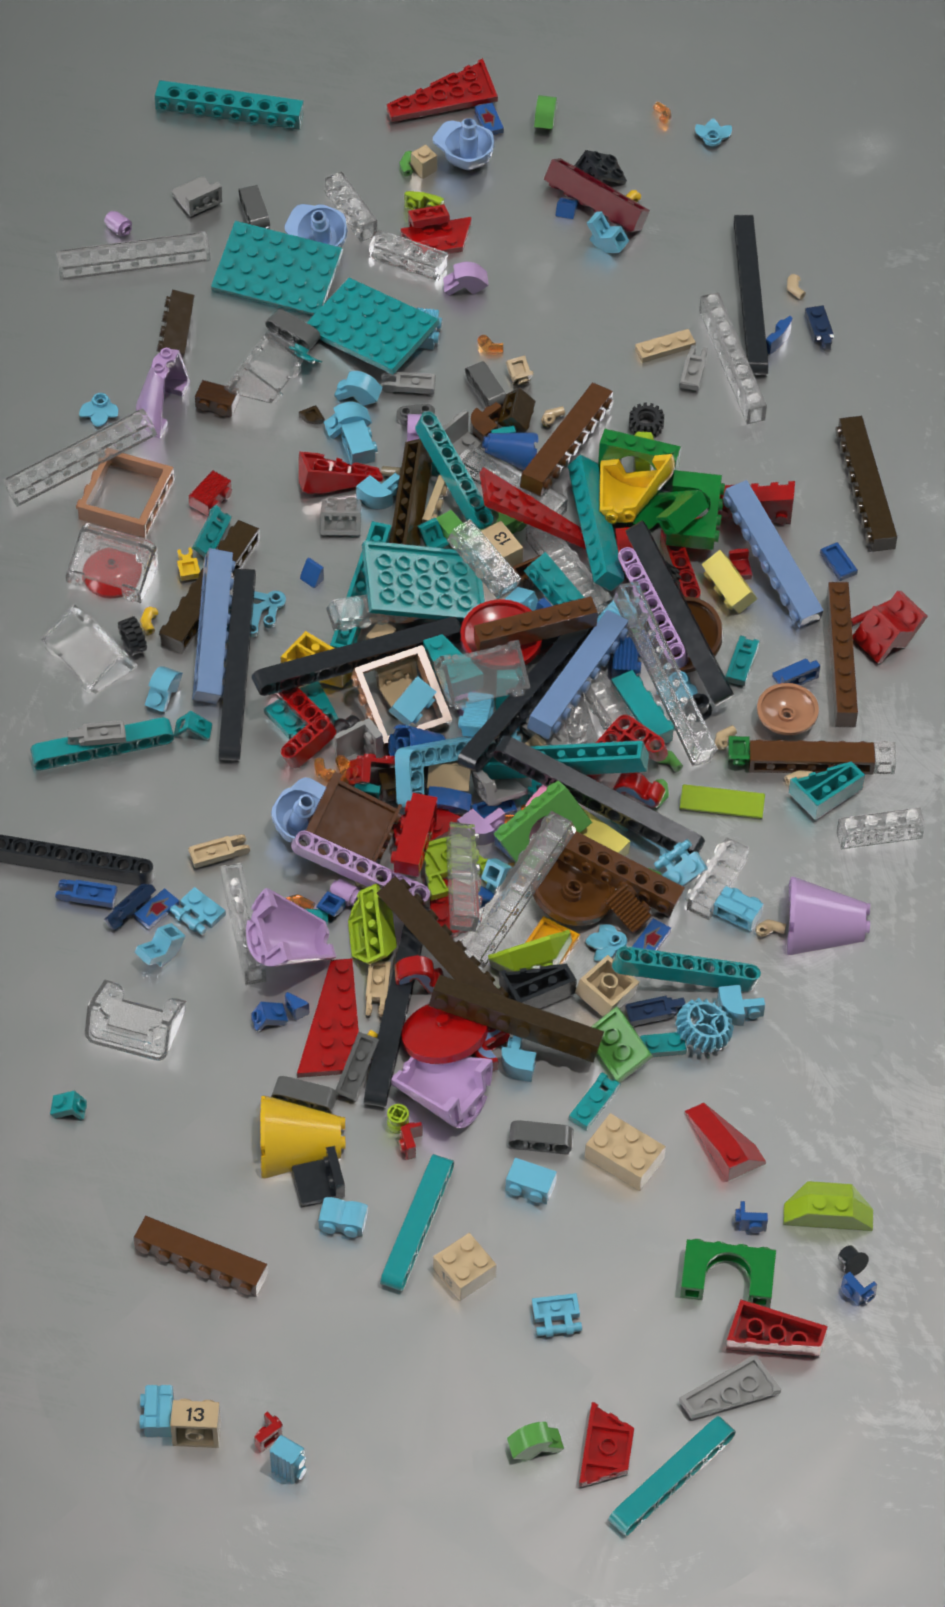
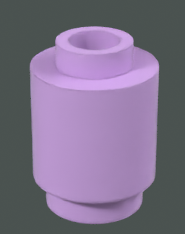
M110 211L105 216L104 222L106 226L119 236L123 237L131 232V220L121 213Z
M342 878L338 881L335 880L330 887V892L345 899L347 906H354L358 899L359 887Z

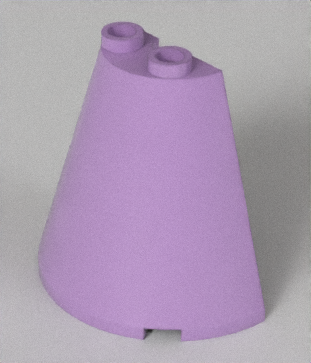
M163 348L155 356L136 404V415L142 428L157 438H161L168 425L167 419L162 418L164 392L183 396L190 384V379L179 350Z
M790 877L787 955L864 942L865 933L870 932V921H866V915L870 916V903L796 877Z
M265 888L259 894L251 907L254 911L251 920H247L246 926L248 948L256 961L266 966L277 967L330 961L336 958L333 944H327L329 930L326 921L268 888Z
M411 1056L404 1063L402 1071L399 1070L393 1075L391 1085L451 1126L465 1128L477 1118L486 1102L487 1096H484L486 1086H491L493 1063L491 1059L466 1057L452 1063L429 1064L418 1061Z

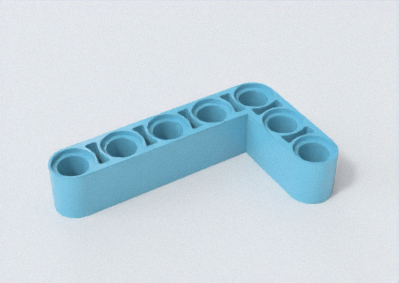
M457 737L399 748L395 754L396 797L398 805L401 804L402 808H405L407 800L411 801L413 793L424 795L423 767L457 761L461 750L472 738Z

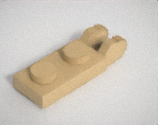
M245 835L226 836L189 847L188 851L194 868L248 854L250 852L249 845L241 846L247 840Z
M377 961L369 965L366 988L367 1016H371L372 1001L380 1002L378 1013L379 1016H383L389 989L391 962Z

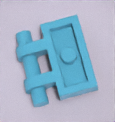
M688 839L682 843H677L673 850L659 856V860L654 863L658 870L666 866L668 871L662 874V876L683 887L708 870L697 851L691 854L688 853L687 849L692 846ZM680 855L683 860L674 865L672 860Z
M195 887L180 900V905L183 908L173 905L170 909V912L175 915L177 920L185 922L189 925L190 930L204 935L207 931V928L203 926L204 924L213 928L226 915L225 909ZM192 913V914H193L194 916H196L197 918H195V919L192 918V917L190 916V914Z
M577 1293L532 1298L535 1323L544 1322L545 1325L543 1327H536L537 1336L546 1335L547 1338L553 1337V1334L566 1333V1335H572L574 1332L582 1331L581 1322H572V1318L580 1317ZM564 1319L565 1324L552 1325V1321Z

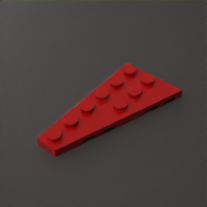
M482 58L477 61V64L473 66L467 65L458 73L453 72L430 83V86L425 89L419 88L410 96L405 95L388 103L387 112L391 122L498 102V95Z
M482 468L479 474L484 505L586 549L581 527L486 468Z
M352 958L336 959L330 962L297 1071V1078L342 1075L359 1032Z

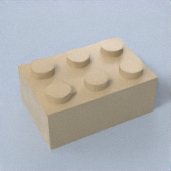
M610 1113L586 1143L585 1158L640 1191L663 1162L666 1146Z

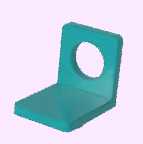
M189 711L177 719L174 736L178 737L185 731L190 730L208 740L211 735L212 723L193 711ZM185 720L183 727L180 729L182 722Z

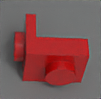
M410 1122L400 1127L401 1139L398 1140L399 1147L402 1153L405 1152L407 1160L416 1158V1145L413 1138L423 1136L422 1122Z

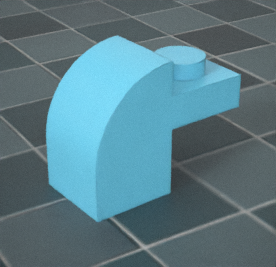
M602 211L596 212L587 222L593 234L589 238L590 241L597 248L607 253H620L629 242L622 226L610 227Z
M351 371L347 379L341 380L338 383L334 396L339 401L353 396L362 406L377 402L383 387L372 376L360 371Z
M345 402L333 408L335 414L324 421L327 433L332 439L341 434V425L364 420L367 427L372 423L367 408L356 402Z
M394 473L382 484L372 476H368L356 486L357 500H362V503L371 509L380 510L392 506L393 496L397 495L400 476Z
M164 666L158 667L149 682L150 690L145 706L166 712L171 693L177 692L183 673Z
M497 858L488 859L481 879L487 882L486 889L499 896L498 905H503L510 886L515 885L517 871L514 867Z
M172 923L158 927L152 941L138 945L134 953L148 965L156 963L162 967L176 956L186 935Z
M740 985L718 988L719 1007L723 1006L724 1012H729L728 1017L732 1018V1024L744 1026L745 1018L755 1019L764 1016V998L743 1000Z
M513 1035V1038L509 1037L507 1047L502 1046V1068L506 1074L514 1079L532 1082L536 1065V1052L521 1050L523 1038Z

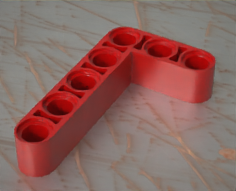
M661 527L660 546L665 560L680 571L681 579L678 581L681 582L679 588L683 596L700 599L701 590L686 548L666 545L667 534L664 533Z
M297 687L275 693L307 725L284 744L281 749V755L291 768L302 766L336 735V729L330 719Z
M629 715L619 716L596 741V743L643 741L649 753V758L653 761L660 762L668 756V750L662 737ZM602 774L586 776L597 781Z

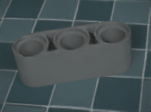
M258 185L239 188V198L248 224L269 229L270 220Z
M278 309L265 321V325L271 333L294 346L296 343L310 350L321 338L316 328L282 309Z
M482 361L465 368L467 380L484 406H491L495 402L503 406L506 393L487 364Z
M279 1076L271 1097L332 1114L338 1092L327 1086L287 1076Z
M516 1120L511 1122L508 1144L514 1149L567 1154L572 1151L574 1129L561 1124Z

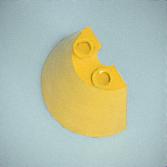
M655 455L652 462L657 470L626 473L619 459L602 460L600 464V512L605 516L606 521L609 523L633 522L635 517L673 475L675 469L673 455Z
M261 1096L262 1178L291 1172L294 1165L322 1160L326 1156V1147L335 1146L338 1159L341 1158V1149H346L345 1136H341V1130H345V1117L273 1097Z

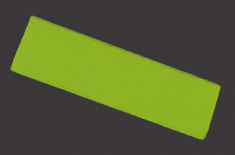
M683 784L679 810L763 819L765 794Z

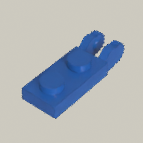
M62 879L59 880L58 886L64 889V891H56L55 897L65 902L71 901L113 908L118 890L115 885Z

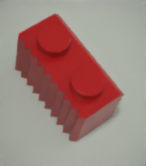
M212 470L188 495L189 506L209 516L213 506L217 505L220 507L222 501L231 496V480Z

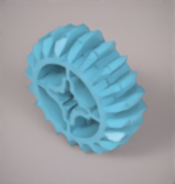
M700 998L695 1001L690 1000L682 1006L677 1014L675 1024L677 1027L676 1033L681 1034L680 1040L687 1041L686 1046L692 1045L694 1050L698 1048L701 1050V1053L707 1050L710 1054L714 1050L718 1052L728 1044L732 1038L734 1026L732 1025V1018L728 1017L729 1012L723 1011V1006H716L715 1001L709 1003L708 999L702 1002Z

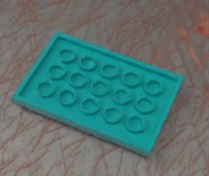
M235 221L211 289L313 316L326 301L343 253V248Z
M349 277L309 319L307 324L319 331L321 341L388 373L394 374L437 328L440 322L438 318Z
M364 541L362 543L369 613L435 620L456 617L459 622H463L466 615L474 607L485 602L478 552Z

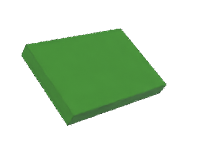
M617 1006L591 1026L604 1031L597 1053L616 1081L620 1083L654 1057Z

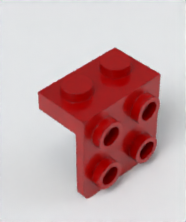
M364 754V756H357V759L350 760L346 772L348 784L355 786L356 783H369L371 767H395V756L376 758V754Z

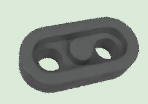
M430 404L402 406L396 413L397 422L407 426L408 414H423L427 411L435 414V408Z

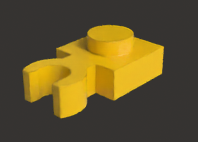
M188 548L189 553L186 555L181 553V549H178L179 561H177L181 581L197 579L200 569L197 557L193 558L192 548Z

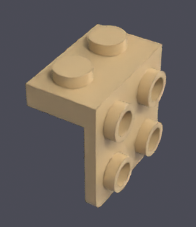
M414 657L375 670L377 688L390 708L417 677L416 660Z

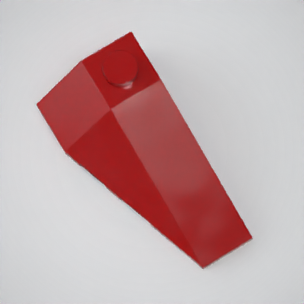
M299 451V484L302 491L308 494L326 493L356 487L368 476H372L378 482L383 481V476L377 467L357 462L350 465L340 458H336V461L324 458V454Z
M701 1103L685 1111V1115L727 1181L766 1164V1160L757 1146L707 1104Z

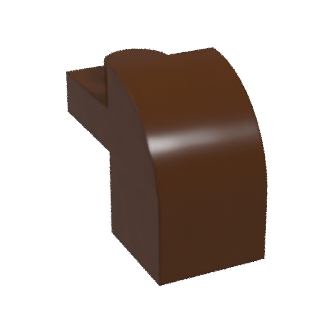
M495 402L491 406H487L483 412L475 408L471 414L470 433L483 442L484 436L487 437L491 430L498 429L496 422L499 421L502 406Z

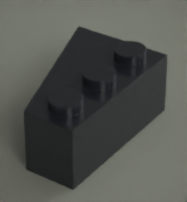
M568 964L540 966V969L533 970L521 968L520 971L514 972L499 971V985L510 995L509 999L538 1009L576 994L577 979Z

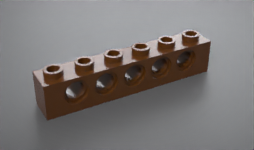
M573 829L562 845L558 855V859L615 889L621 884H624L626 887L631 885L638 893L635 897L640 902L644 900L650 907L669 917L685 887Z

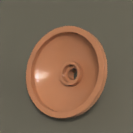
M780 683L767 688L760 695L757 703V714L762 724L769 730L781 735L801 734L809 730L818 718L819 706L815 696L808 689L793 683Z

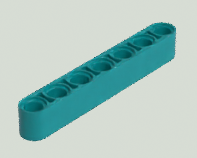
M424 412L415 425V430L470 528L485 529L490 527L494 517L490 509L484 505L482 495L440 421L434 413Z
M162 717L124 725L126 742L89 746L69 745L68 737L36 743L30 748L33 764L37 770H46L167 745L174 740L171 723L168 718Z
M628 946L620 947L612 962L613 970L622 975L715 988L740 985L743 992L753 991L761 976L760 969L753 964Z
M435 1154L431 1156L383 1270L380 1281L381 1285L403 1291L451 1177L455 1163L454 1160Z
M716 1416L610 1514L608 1521L623 1535L628 1536L733 1439L736 1431L720 1416Z

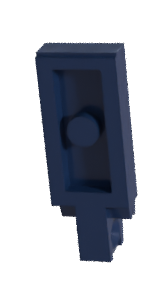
M824 305L805 308V316L814 341L821 342L824 351L831 350L834 333Z
M140 884L112 909L113 912L104 919L108 927L115 930L121 926L123 919L133 915L140 904H144L151 899V895L156 891L155 887L152 884Z
M667 995L628 1003L625 1005V1011L628 1021L632 1026L677 1016L682 1006L685 1005V999L683 997L672 1000V997L667 998Z

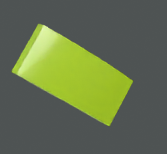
M406 191L404 193V207L409 210L444 204V198L433 194L416 191Z

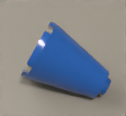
M533 432L489 433L487 437L484 436L482 448H485V453L521 470H525L537 454L534 442L538 443V434Z
M399 724L393 728L395 731L389 736L390 756H395L399 748L446 739L442 734L406 724Z

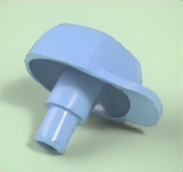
M466 118L462 122L447 121L442 124L433 136V143L444 151L447 161L467 171L485 165L489 161L494 149L493 133L489 129L477 125L476 121L472 118Z
M297 205L292 210L285 224V232L287 234L337 247H342L347 238L348 230L344 214L326 205Z
M304 777L298 780L291 788L285 789L272 807L271 817L275 828L288 842H292L299 832L306 830L326 788L311 778Z

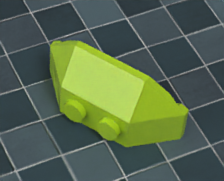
M378 884L358 892V899L348 919L352 957L368 965L387 957L397 948L393 912L377 895V892L380 890Z
M565 930L487 956L490 966L499 971L514 972L520 971L521 968H527V970L540 969V966L560 964L572 943L570 930Z
M807 1181L784 1203L783 1225L873 1231V1208L853 1184Z

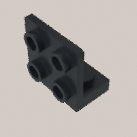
M585 150L574 165L599 181L607 180L621 184L627 182L616 157L611 154Z
M335 1146L326 1147V1156L322 1160L292 1166L301 1205L322 1202L325 1197H345V1183Z

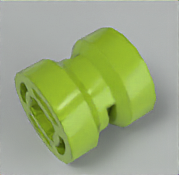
M394 1104L387 1111V1126L391 1132L400 1134V1127L409 1123V1110L402 1104Z

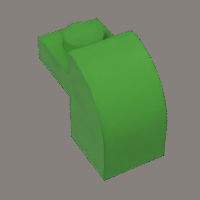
M538 95L534 127L553 129L558 104L556 102L557 97Z
M535 1422L525 1425L507 1437L513 1459L531 1460L541 1451L560 1453L564 1449L558 1428L548 1427L547 1422Z

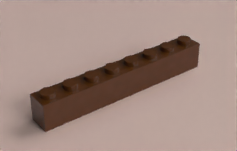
M591 383L522 472L520 488L540 497L545 490L548 491L550 489L552 481L559 477L563 467H567L571 456L577 454L579 446L586 442L588 434L594 432L598 421L601 422L605 412L612 408L614 403L612 390L596 383Z
M829 582L827 611L835 727H856L858 705L849 582Z

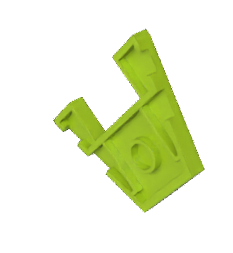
M460 833L429 841L428 851L425 852L424 869L427 886L430 891V900L448 896L449 889L442 878L477 869L481 876L483 874L488 858L484 859L480 856L478 849Z

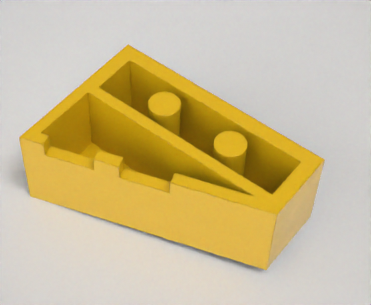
M305 631L280 659L281 663L335 648ZM352 672L319 682L343 688L351 679Z

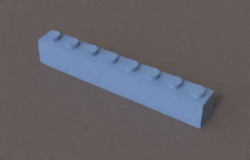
M745 480L726 488L723 503L732 512L734 522L737 525L739 524L742 529L744 539L749 541L753 555L759 558L761 568L770 577L772 587L775 590L777 589L780 594L782 604L787 606L790 611L792 621L796 622L798 627L801 628L820 620L823 608L748 481Z
M209 548L204 557L192 700L216 704L219 698L224 695L222 679L225 678L226 667H223L227 659L228 651L225 649V643L227 644L229 639V632L226 629L231 618L228 608L231 607L232 596H229V593L234 583L231 573H233L235 568V561H232V552Z
M609 610L604 613L597 626L593 628L531 713L527 726L528 729L547 739L553 733H558L562 720L568 719L572 711L571 708L578 705L581 694L588 691L591 680L597 679L601 666L605 667L610 659L609 655L611 653L614 654L619 647L620 640L624 641L627 637L629 620Z

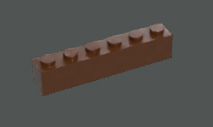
M590 596L474 625V642L481 656L596 627L598 611Z
M750 740V773H794L803 770L812 771L817 774L827 771V768L852 761L864 774H874V742Z
M146 1215L134 1235V1245L139 1252L154 1255L163 1262L169 1261L183 1270L194 1271L203 1278L214 1279L223 1286L234 1287L246 1295L251 1294L257 1297L268 1276L267 1263Z

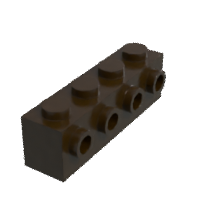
M172 289L170 297L166 296L164 307L167 308V311L163 312L161 322H164V326L161 325L159 337H162V340L158 341L156 352L160 353L163 348L179 350L182 359L184 358L195 295Z

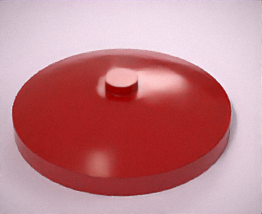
M506 599L490 600L477 605L466 615L461 626V644L464 652L477 665L493 671H511L527 665L538 654L542 640L480 656L474 642V625L532 610L521 603Z
M427 1004L416 1010L406 1020L402 1029V1040L405 1050L414 1059L429 1064H446L464 1059L477 1051L485 1042L489 1027L430 1007Z

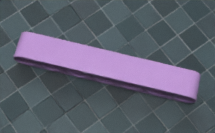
M630 547L623 548L618 554L619 561L666 654L674 667H684L687 665L689 657L634 549ZM665 621L664 624L658 625L660 622ZM673 637L671 641H666L668 638ZM682 653L679 657H674L676 654Z
M301 831L292 841V850L297 855L369 887L378 884L381 889L396 876L399 880L404 878L411 886L409 891L413 896L414 893H419L424 902L430 897V891L427 886L400 873H395L387 867L311 832ZM298 840H304L307 846L300 845ZM321 848L325 850L326 855H321L318 852V849ZM337 858H343L346 864L339 863ZM356 866L362 867L365 873H360ZM376 875L382 876L384 882L378 881Z

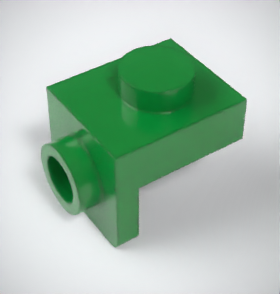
M749 736L728 737V762H733V765L742 766L745 765V762L750 761Z

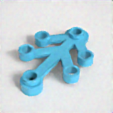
M271 591L268 594L255 592L254 599L263 602L259 604L254 603L252 629L255 631L251 632V637L258 635V625L262 611L268 608L269 612L264 617L263 624L269 629L275 626L277 610L281 609L286 603L284 593L281 591ZM229 623V625L227 626V629H226V631H228V632H229V629H230V623Z

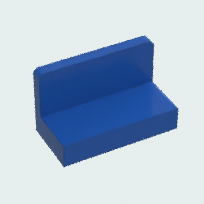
M803 659L773 672L772 677L777 684L793 683L801 686L819 678L820 664L817 660L809 662L808 659Z

